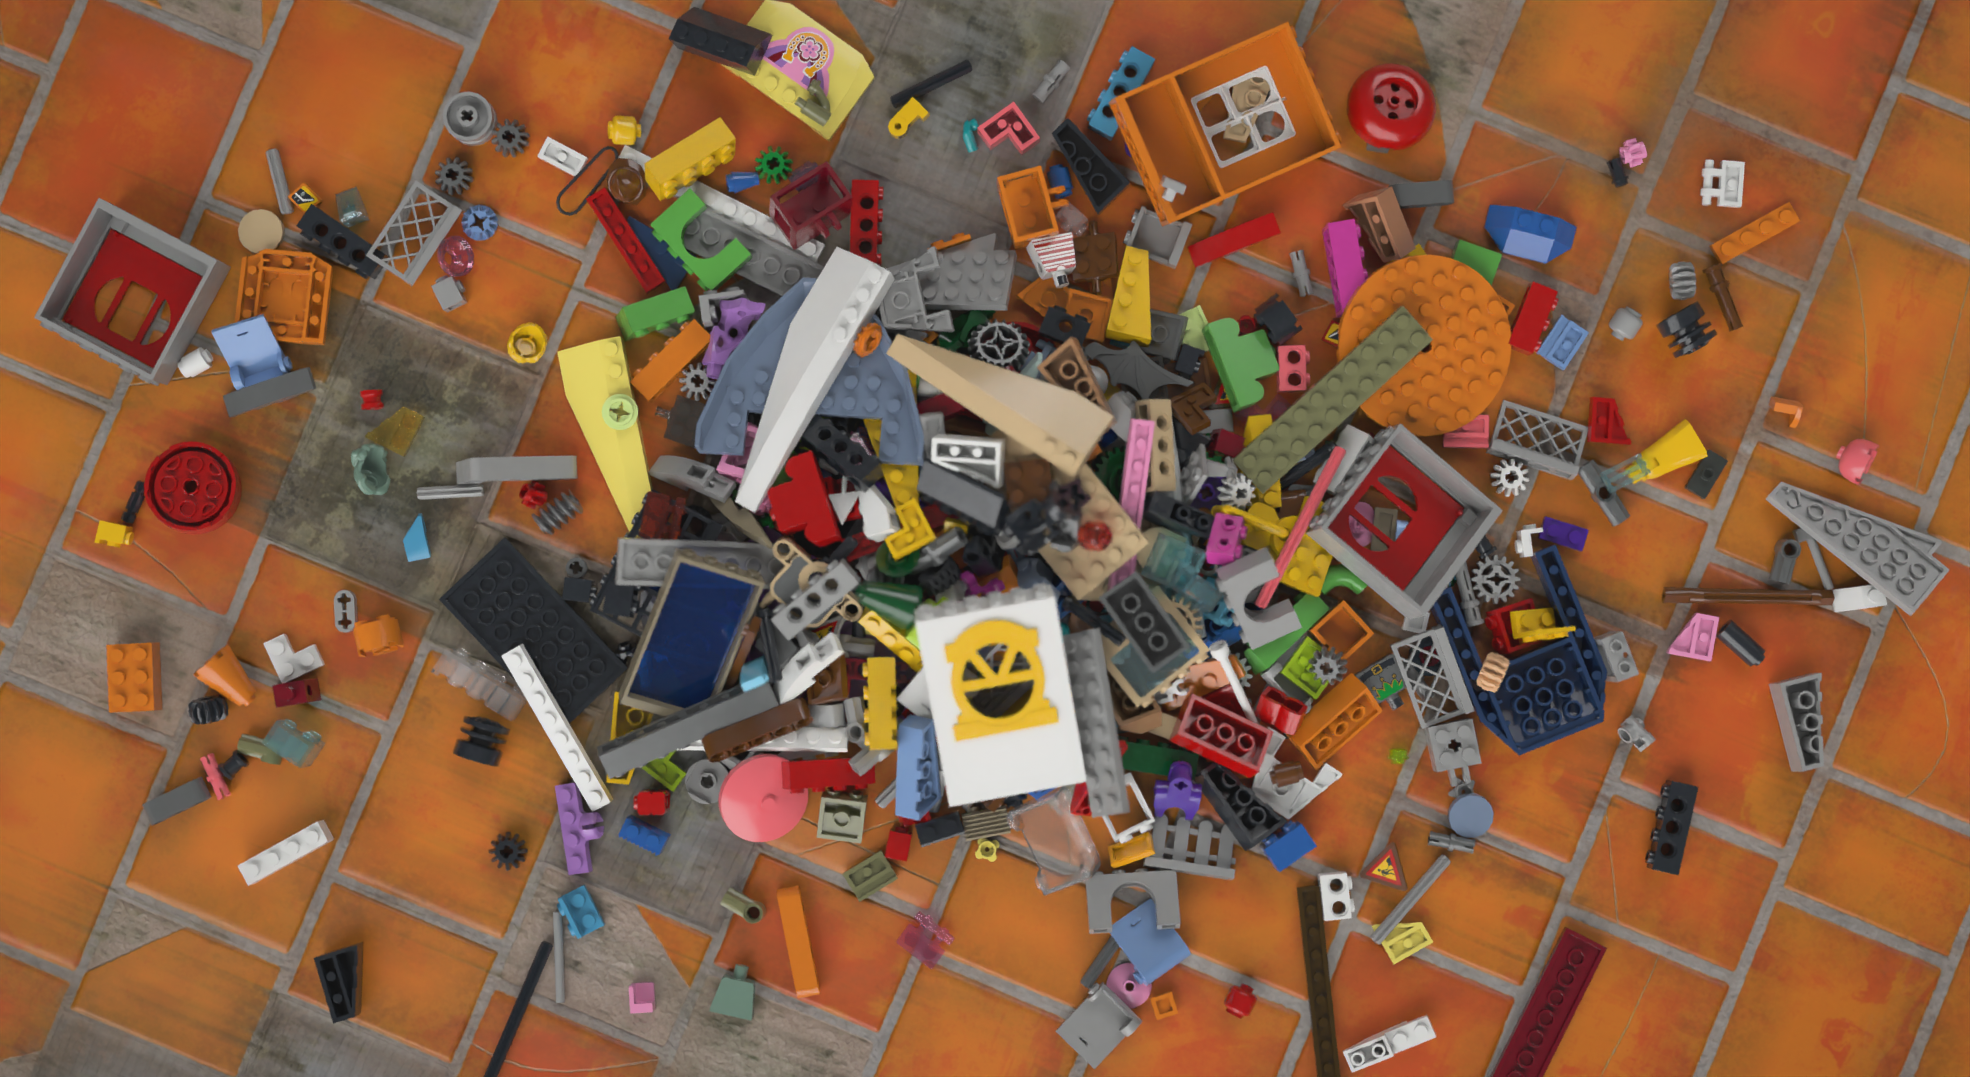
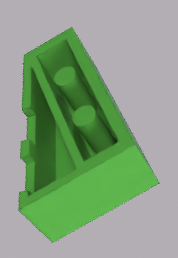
M684 286L624 306L615 318L624 341L627 342L634 338L643 337L649 334V332L666 329L672 323H684L690 320V316L695 312V309Z

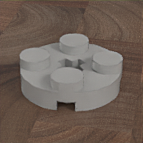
M702 759L694 763L688 769L685 776V784L689 796L701 804L719 801L722 783L729 773L727 768L720 762L711 763L708 759ZM710 775L714 784L706 788L703 786L704 781H702V778H707Z

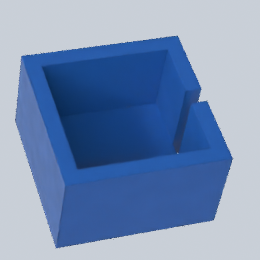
M1290 820L1280 827L1282 831L1276 835L1270 834L1262 840L1263 844L1260 845V848L1273 867L1279 872L1317 847L1304 826L1298 821L1292 822Z

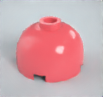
M1856 439L1851 441L1847 447L1841 446L1836 458L1840 459L1838 468L1843 477L1860 485L1863 481L1861 476L1863 473H1868L1878 452L1876 449L1879 448V445L1865 439Z

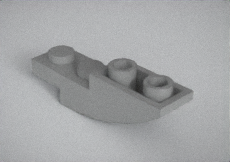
M660 456L648 472L649 475L680 489L688 491L691 488L723 503L726 502L736 487L735 481L717 474L714 467L684 457Z

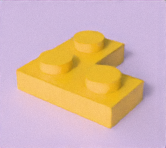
M915 498L894 508L904 528L884 538L895 560L936 540Z

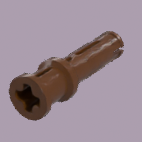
M1719 263L1702 270V272L1707 275L1711 285L1709 289L1717 297L1730 332L1743 327V324L1728 290L1729 280L1725 279L1721 269L1723 265Z

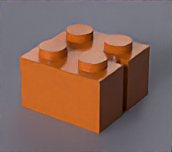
M1340 600L1308 629L1321 645H1327L1328 652L1332 647H1335V654H1338L1340 651L1343 652L1340 659H1347L1374 634L1344 600Z

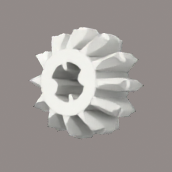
M1510 459L1508 463L1506 460H1501V467L1499 465H1494L1493 467L1498 473L1490 474L1491 478H1496L1497 480L1492 482L1491 485H1499L1496 491L1498 494L1505 489V497H1509L1511 491L1514 496L1519 495L1518 489L1522 491L1526 489L1522 482H1529V478L1523 477V474L1528 473V469L1521 471L1520 468L1523 466V463L1519 462L1515 466V459ZM1511 472L1514 480L1508 483L1509 479L1506 480L1505 475Z
M1241 473L1236 474L1237 482L1234 485L1227 484V479H1221L1223 486L1217 487L1221 491V494L1217 496L1222 501L1221 505H1231L1244 511L1246 505H1252L1250 499L1256 497L1252 493L1256 488L1255 485L1251 484L1252 479L1250 480Z

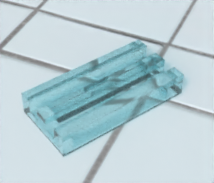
M1641 453L1600 473L1610 494L1651 473L1650 469L1646 467V462L1642 460ZM1634 461L1638 463L1610 479L1607 477L1608 474ZM1638 469L1642 471V473L1614 487L1611 485L1612 482Z

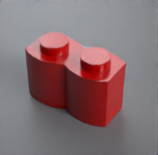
M1268 686L1261 694L1254 714L1261 721L1274 724L1283 733L1295 735L1302 725L1308 707L1300 700L1288 697L1284 692Z

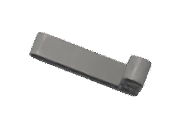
M577 456L469 458L456 462L457 485L479 484L487 481L577 479Z

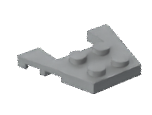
M935 246L929 248L928 252L919 258L911 260L910 264L892 273L895 280L879 305L882 324L885 329L954 331L949 310L931 315L926 313L919 274L941 268Z

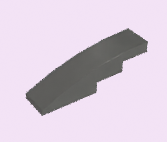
M306 367L223 396L229 417H236L251 410H258L268 405L299 396L316 389L310 367Z

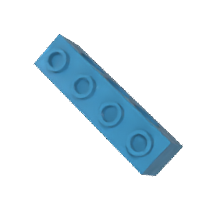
M1131 46L1129 52L1126 50L1123 52L1119 60L1122 65L1118 71L1114 70L1108 80L1111 83L1108 90H1102L1097 100L1100 102L1097 110L1092 109L1087 118V121L1090 122L1088 129L1112 141L1119 126L1114 115L1106 117L1103 114V109L1110 107L1108 102L1116 97L1113 91L1116 88H1122L1126 93L1142 86L1155 62V58ZM1131 68L1135 70L1136 76L1128 78L1125 76L1124 71Z

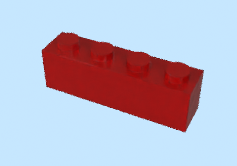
M853 757L781 761L783 789H789L791 794L804 793V789L812 788V792L826 791L825 787H833L834 791L847 790L849 785H854V789H866L868 784H876L875 765L865 774L859 776L848 762Z

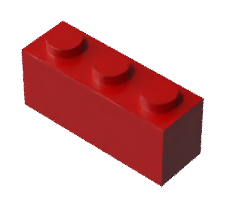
M1534 281L1528 284L1510 329L1511 337L1508 344L1511 345V349L1528 356L1538 352L1542 340L1539 339L1542 331L1545 332L1550 323L1548 318L1550 310H1555L1559 298H1556L1558 291Z

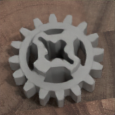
M1493 555L1492 560L1487 556L1484 558L1485 563L1478 561L1476 564L1479 568L1471 570L1476 574L1475 577L1470 578L1471 581L1476 583L1472 588L1473 590H1479L1476 595L1477 597L1485 596L1484 602H1489L1491 598L1493 604H1498L1499 598L1502 602H1506V595L1513 597L1512 589H1519L1515 585V581L1521 580V578L1515 577V573L1519 570L1512 569L1511 567L1514 562L1506 563L1505 556H1502L1500 560H1498L1497 555ZM1490 565L1489 571L1482 575L1483 570ZM1501 566L1507 570L1509 575H1505L1501 571ZM1496 576L1504 578V580L1495 583L1491 580H1486V578ZM1481 583H1484L1489 588V592L1483 588ZM1506 583H1509V585H1508V587L1506 588V590H1505L1504 592L1500 593V592H1501V588H1502Z

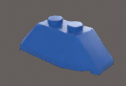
M1489 205L1484 228L1502 253L1544 264L1572 248L1577 228L1558 217L1519 207Z

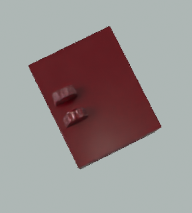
M826 161L771 195L769 215L792 248L796 250L819 234H822L825 238L829 237L828 229L832 226L837 231L842 228L840 221L850 216L852 195ZM818 175L816 183L784 203H780L781 197ZM831 179L843 194L842 199L838 196L836 191L831 186Z

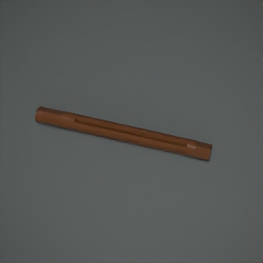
M1664 587L1662 592L1663 603L1832 605L1835 599L1833 590L1813 589L1775 590Z

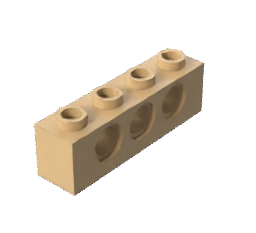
M1171 399L1136 401V419L1155 421L1145 493L1155 490L1159 492L1176 491Z

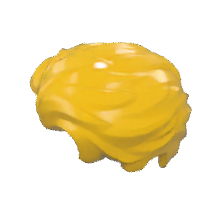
M532 322L523 323L511 333L508 339V354L517 363H535L546 350L547 336L543 328L538 326V324H533Z

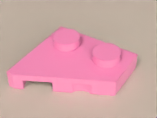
M1694 613L1669 646L1666 653L1711 661L1719 617Z

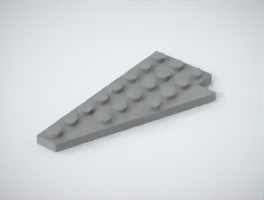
M1780 482L1766 498L1769 503L1910 616L1950 570L1932 556L1942 543L1939 539L1784 482Z

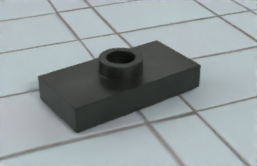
M1710 449L1706 450L1708 456L1700 460L1684 487L1702 499L1707 497L1728 460Z

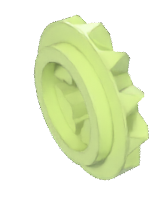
M625 394L612 395L603 404V420L609 427L615 430H626L634 425L638 417V406L631 397ZM623 402V410L627 411L629 415H622L618 422V415L611 411V409H619Z

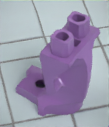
M745 298L731 301L720 300L721 318L718 325L714 326L710 333L709 346L702 361L703 365H707V377L718 379L726 360L748 334V326L751 321L760 318L761 313L765 309V303L752 302ZM732 328L738 331V335L735 338L729 335Z

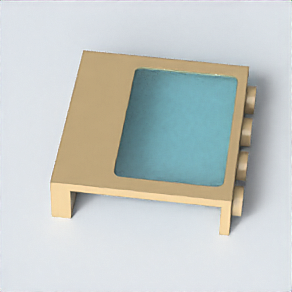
M1156 586L1151 592L1185 638L1190 648L1152 674L1127 638L1121 646H1117L1101 634L1106 668L1137 707L1140 705L1144 708L1155 700L1153 698L1155 693L1160 690L1163 694L1173 686L1170 681L1177 676L1179 679H1182L1191 671L1188 668L1194 662L1199 665L1209 657L1206 654L1209 648L1159 586ZM1115 621L1110 623L1112 627L1124 634Z

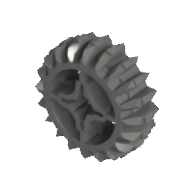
M995 318L992 324L986 320L985 327L979 324L976 331L972 332L968 342V354L973 359L1001 368L1013 366L1014 370L1019 372L1021 365H1025L1026 358L1029 355V341H1026V333L1021 334V327L1014 328V322L1008 325L1004 318L1001 323H998ZM990 337H993L992 340H989V341H986V343H983L986 339H988V338H990ZM1015 353L1012 357L1004 360V357Z

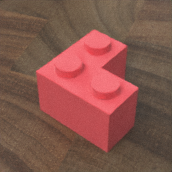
M1012 102L977 127V133L990 150L1009 138L1022 156L1040 143L1039 135L1015 102Z

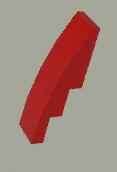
M1272 212L1190 245L1187 249L1194 267L1197 268L1281 234V231Z

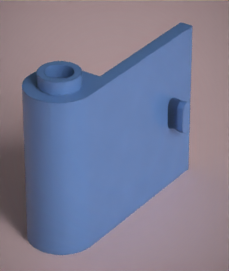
M264 314L213 329L211 332L230 367V377L236 390L290 373V370L293 369L290 358L288 356L285 357Z
M1151 898L1112 925V933L1110 934L1134 965L1135 972L1133 976L1140 985L1143 983L1148 986L1191 955L1189 948L1175 929L1157 930L1155 904Z

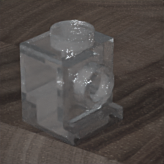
M1070 202L1068 206L1062 207L1055 215L1056 222H1061L1060 227L1066 233L1072 232L1075 236L1080 237L1088 228L1086 226L1088 218Z

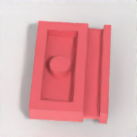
M1478 415L1466 425L1442 434V448H1489V415Z

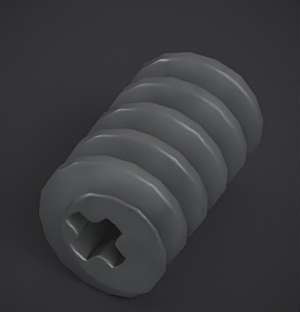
M570 490L569 496L563 492L561 493L562 501L556 497L554 498L555 506L547 503V512L540 508V517L534 513L531 514L534 521L545 534L547 532L553 535V527L558 530L561 529L560 521L568 524L567 516L575 519V511L580 514L583 513L580 502Z

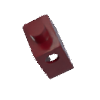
M318 678L272 685L276 708L322 700ZM307 686L310 689V695L307 692Z

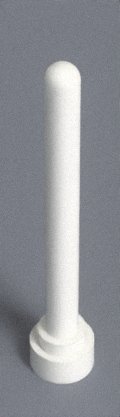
M1219 640L1212 643L1209 647L1211 655L1217 661H1220L1246 718L1259 724L1228 658L1229 647L1226 641Z

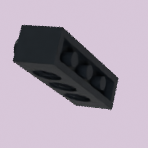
M311 204L296 225L302 230L300 234L309 241H312L313 238L319 241L318 247L328 254L332 251L338 254L337 260L347 267L350 263L357 267L355 272L363 278L367 279L370 276L376 279L383 269L381 265L366 256L372 247L370 243L316 206ZM327 226L328 233L325 236H320V228ZM345 238L347 241L346 246L343 249H338V241ZM377 248L373 252V255L379 259L390 258ZM360 251H364L365 258L362 261L357 262V253Z
M818 414L811 419L800 438L801 443L865 493L884 475L881 460L874 454L872 456L869 455L859 442L854 443L851 441L845 431H838L828 418L823 419Z
M1666 780V783L1662 785L1660 790V796L1662 797L1661 806L1657 807L1655 818L1657 819L1656 828L1652 829L1650 840L1652 841L1651 850L1647 851L1645 857L1647 868L1679 875L1698 787L1671 780ZM1674 799H1678L1680 806L1677 810L1673 811L1671 802ZM1669 821H1673L1675 828L1672 832L1668 833L1666 824ZM1664 843H1668L1670 850L1667 854L1663 855L1661 853V846Z

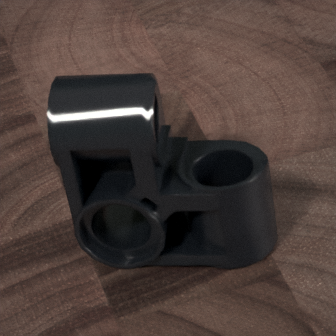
M985 534V539L978 535H972L967 539L968 543L964 548L963 560L974 571L976 576L982 578L1002 570L1005 549L999 546L992 534Z

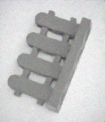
M1163 814V817L1154 818L1156 823L1152 824V839L1155 854L1144 858L1143 867L1171 869L1180 873L1225 880L1234 879L1235 869H1230V865H1235L1236 858L1231 857L1233 842L1238 841L1226 824L1221 828V832L1218 833L1212 832V823L1207 820L1202 821L1198 829L1190 828V820H1185V817L1179 818L1176 826L1168 825V818L1165 814ZM1167 831L1175 832L1173 849L1164 848ZM1189 834L1197 835L1195 852L1187 851ZM1211 838L1220 839L1217 856L1209 854ZM1163 855H1172V859H1163ZM1186 857L1194 858V863L1185 862ZM1208 861L1216 862V867L1209 866Z

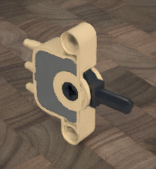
M849 535L830 556L826 554L823 558L811 559V555L789 536L778 538L773 546V553L784 566L775 575L771 582L770 591L759 603V606L765 609L774 599L780 604L783 602L786 605L792 600L790 596L799 588L804 590L809 586L808 581L817 574L823 575L827 572L825 568L835 559L838 562L841 559L845 560L858 546L857 540ZM786 543L790 547V551L782 553L778 545ZM829 578L826 580L829 588H836L838 586L835 579ZM849 591L804 629L808 630L810 627H819L835 610L846 620L855 621L861 616L863 605L858 603V598L853 592ZM810 593L808 595L809 600L814 603L821 600L817 593ZM854 604L858 607V612L850 613L847 611L846 606ZM799 607L791 608V613L794 616L800 617L803 615Z

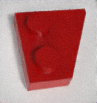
M1590 397L1587 442L1631 445V439L1627 438L1623 428L1625 424L1618 413L1615 399Z

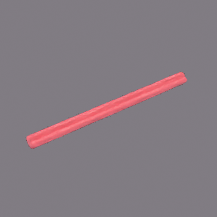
M1339 446L1333 449L1275 562L1280 576L1264 583L1255 601L1257 607L1262 609L1267 607L1346 453L1345 449Z

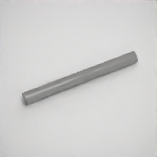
M559 911L553 912L556 1003H564L562 915Z

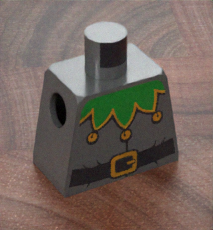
M1393 653L1385 655L1354 674L1368 687L1377 703L1387 700L1392 710L1404 704L1398 692L1405 689L1406 685Z

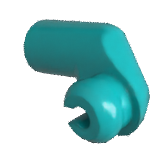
M976 119L966 120L963 124L962 136L968 153L979 149L972 132L976 131L977 127H979Z

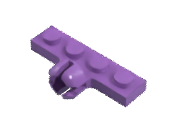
M576 783L556 785L555 791L568 874L592 872L589 841L602 837L604 826L594 827V824L596 822H603V818L598 812H584L581 792Z

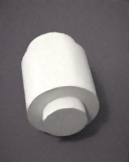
M199 347L182 357L177 365L184 377H195L212 367L213 357L207 349L204 350Z

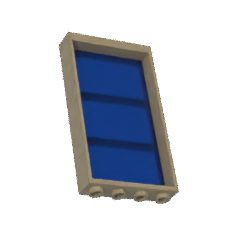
M676 548L619 691L620 704L666 717L721 693L743 639L742 631L745 624L749 623L765 582L761 573L754 569H740L738 565L732 562H727L726 564L718 562L715 557L705 555V557L696 555V552L687 548L683 550Z

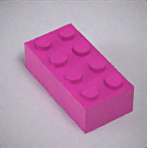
M1355 219L1327 223L1322 229L1336 317H1342L1350 297L1357 287L1361 286L1368 278L1367 270L1362 267L1361 260H1364V250L1362 246L1359 247L1358 238L1361 237L1359 224L1355 225Z

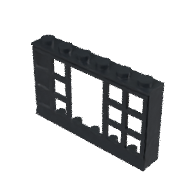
M652 489L651 492H647L642 500L643 507L640 513L637 512L633 517L631 523L633 527L630 533L627 532L623 538H635L638 535L644 539H659L664 527L667 526L679 532L676 540H682L685 535L692 540L716 541L721 531L726 532L728 527ZM656 497L670 503L663 519L649 512ZM675 506L689 513L682 529L668 522ZM646 516L660 522L653 538L639 531ZM694 516L708 523L701 539L687 532ZM616 553L611 560V565L613 566L609 573L604 574L600 582L602 587L599 593H595L590 601V605H592L590 611L641 637L643 631L639 630L637 626L643 614L647 617L650 616V612L646 611V608L653 595L657 597L659 592L643 585L642 589L648 592V595L642 607H639L638 614L632 625L620 620L618 615L602 613L603 610L599 608L607 588L616 576ZM676 586L670 598L685 602L690 591L693 592L696 587ZM666 605L661 616L657 619V624L649 642L665 647L666 643L664 641L668 633L675 629L676 624L674 622L679 612H683V610Z

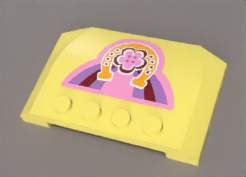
M765 0L747 24L750 27L773 35L756 75L753 76L723 64L721 65L736 76L747 81L810 126L812 130L830 141L875 79L861 53L790 3ZM813 79L821 81L820 87L830 105L831 116L824 126L801 113V108L794 104L796 99L801 97L805 101L809 98L820 106L816 94L814 93L812 96L807 91Z

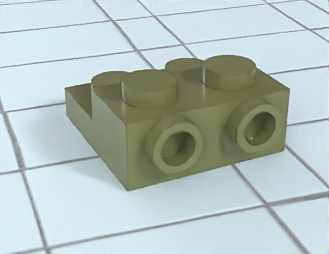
M828 787L826 791L822 792L817 838L861 843L868 795H863V792L860 790H851L850 793L841 792V790L834 791L833 787Z

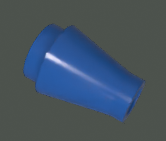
M731 171L730 174L725 175L728 192L738 193L759 185L757 172Z

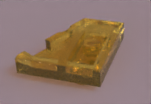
M403 406L373 431L368 432L365 438L405 457L425 417Z

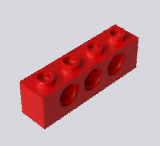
M852 179L850 252L881 266L882 253H878V244L882 245V231H878V222H883V209H879V200H883L884 186H880L879 180ZM871 199L874 204L870 209H864L861 206L863 200ZM864 221H870L873 224L870 231L865 232L861 230L860 226ZM864 243H869L872 246V250L868 254L860 252V247Z

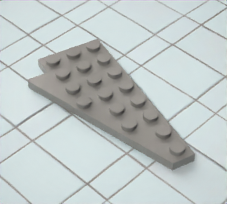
M997 233L937 251L941 268L919 274L926 310H1007L1017 258L1016 251L996 250L998 242ZM910 260L886 268V270L893 273L897 269L900 270L906 265L910 264L912 261Z

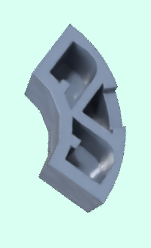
M1022 558L1017 567L1019 587L1025 590L1033 588V585L1040 583L1051 585L1055 601L1057 602L1061 593L1052 585L1054 573L1039 558Z

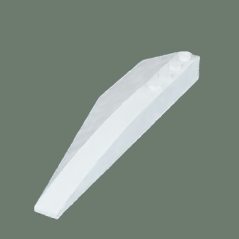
M836 247L790 324L735 500L738 504L754 513L758 510L767 494V490L771 488L853 351L855 345L853 341L857 338V333H860L862 327H866L893 284L895 278L890 271L839 247Z

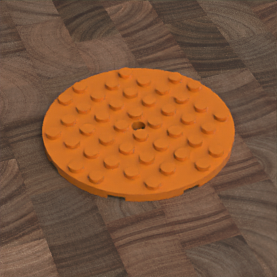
M1414 255L1383 265L1370 274L1371 276L1361 286L1357 287L1343 311L1337 333L1339 334L1337 361L1340 362L1401 305L1404 306L1433 340L1430 342L1426 352L1420 351L1359 407L1377 424L1385 428L1390 425L1402 424L1415 436H1434L1454 431L1480 415L1493 401L1504 382L1511 356V345L1508 344L1511 331L1503 303L1496 291L1482 275L1466 264L1452 258L1437 255Z

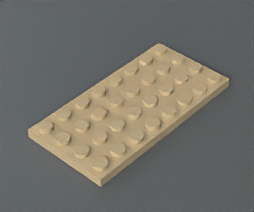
M1000 429L989 436L990 438L1006 439L1005 463L1045 459ZM1051 463L1053 481L1057 480L1061 485H1065L1079 478L1083 491L1091 497V500L1082 507L1083 517L1081 518L1079 545L1070 552H1060L1056 548L1050 547V543L1038 550L1079 601L1146 547L1150 541L1087 463H1085L1077 476H1072ZM1005 471L1004 484L999 489L984 482L987 487L1005 495L1007 500ZM1011 508L1010 510L1013 513L1018 508ZM1027 511V516L1031 518V512ZM1095 522L1104 526L1103 530L1099 526L1100 534L1103 531L1106 535L1099 543L1097 542V539L1100 538L1099 532L1094 533L1093 531ZM1046 528V535H1049L1050 530Z

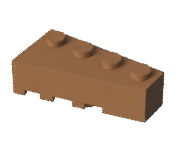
M1076 337L1068 339L1037 366L1050 384L1077 392L1114 416ZM1115 416L1104 434L1118 423Z

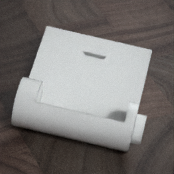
M923 665L896 699L917 716L933 719ZM964 666L962 681L979 678ZM980 689L964 692L966 699L973 698Z

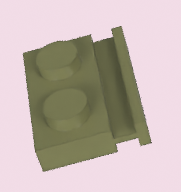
M882 850L843 873L844 878L859 902L898 879Z

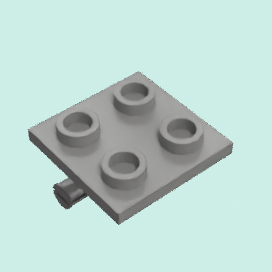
M1200 444L1196 452H1192L1187 467H1184L1181 471L1180 480H1182L1183 484L1182 496H1184V503L1187 505L1192 503L1207 477H1227V484H1236L1237 467L1234 465V458L1226 457L1224 459L1225 464L1206 459L1205 445Z

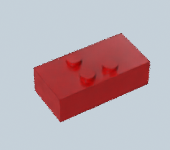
M1191 694L1183 701L1169 741L1251 778L1260 771L1273 731L1197 695Z

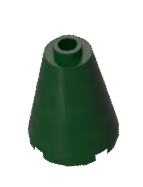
M864 581L863 584L858 585L855 596L861 605L900 629L908 630L915 622L914 610L916 606H921L923 594L922 589L916 585Z

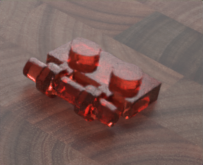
M648 491L639 536L663 539L664 532L669 533L668 539L677 540L678 535H681L682 531L680 524L682 515H685L686 508H684L686 499L677 497L675 506L670 505L672 496ZM668 512L673 513L671 526L666 525Z

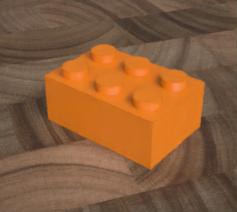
M160 642L106 645L109 713L162 710Z

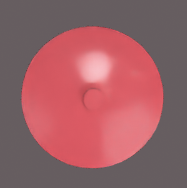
M775 754L755 755L738 763L724 779L719 792L720 814L728 828L740 838L752 842L775 840L792 830L802 818L808 802V788L804 789V793L791 794L789 789H783L781 761H790L787 758Z

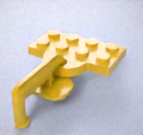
M1309 496L1304 497L1299 515L1303 510ZM1260 502L1249 506L1247 512L1231 505H1215L1211 509V514L1214 517L1216 513L1242 516L1244 526H1247V536L1245 540H1242V543L1256 550L1271 546L1277 556H1279L1299 515L1288 516L1279 520L1274 508ZM1320 502L1313 518L1321 514L1323 511L1321 507L1324 502ZM1308 526L1280 583L1311 596L1319 597L1332 555L1306 534L1310 528Z

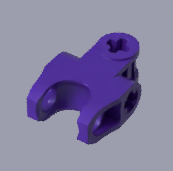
M1174 762L1170 766L1167 781H1155V817H1163L1165 810L1177 807L1184 810L1185 820H1193L1196 812L1199 810L1202 785L1192 783V766L1188 762Z

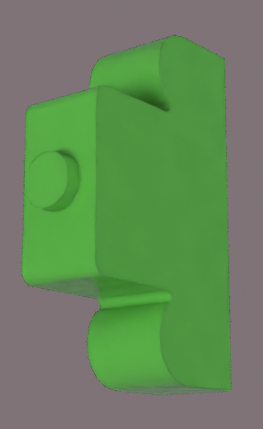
M1224 318L1208 323L1202 329V333L1232 410L1237 412L1255 405L1262 399L1264 388L1258 381L1274 375L1279 370V365L1275 358L1276 351L1273 345H1270L1264 330L1239 337L1240 328L1237 321L1232 318Z

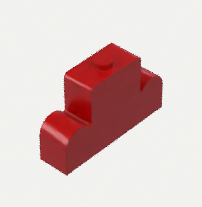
M808 451L790 458L786 462L785 471L792 481L767 490L771 503L769 513L772 520H776L778 529L786 536L805 530L807 539L819 547L842 540L817 456L812 451Z

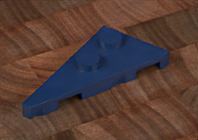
M629 216L626 221L670 289H678L688 273L682 267V264L685 262L679 256L675 259L667 250L669 245L665 240L659 242L651 233L653 229ZM687 250V252L696 258L698 257L694 253Z

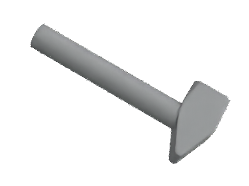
M1802 528L1793 530L1794 538L1798 543L1807 541L1825 590L1834 588L1817 541Z

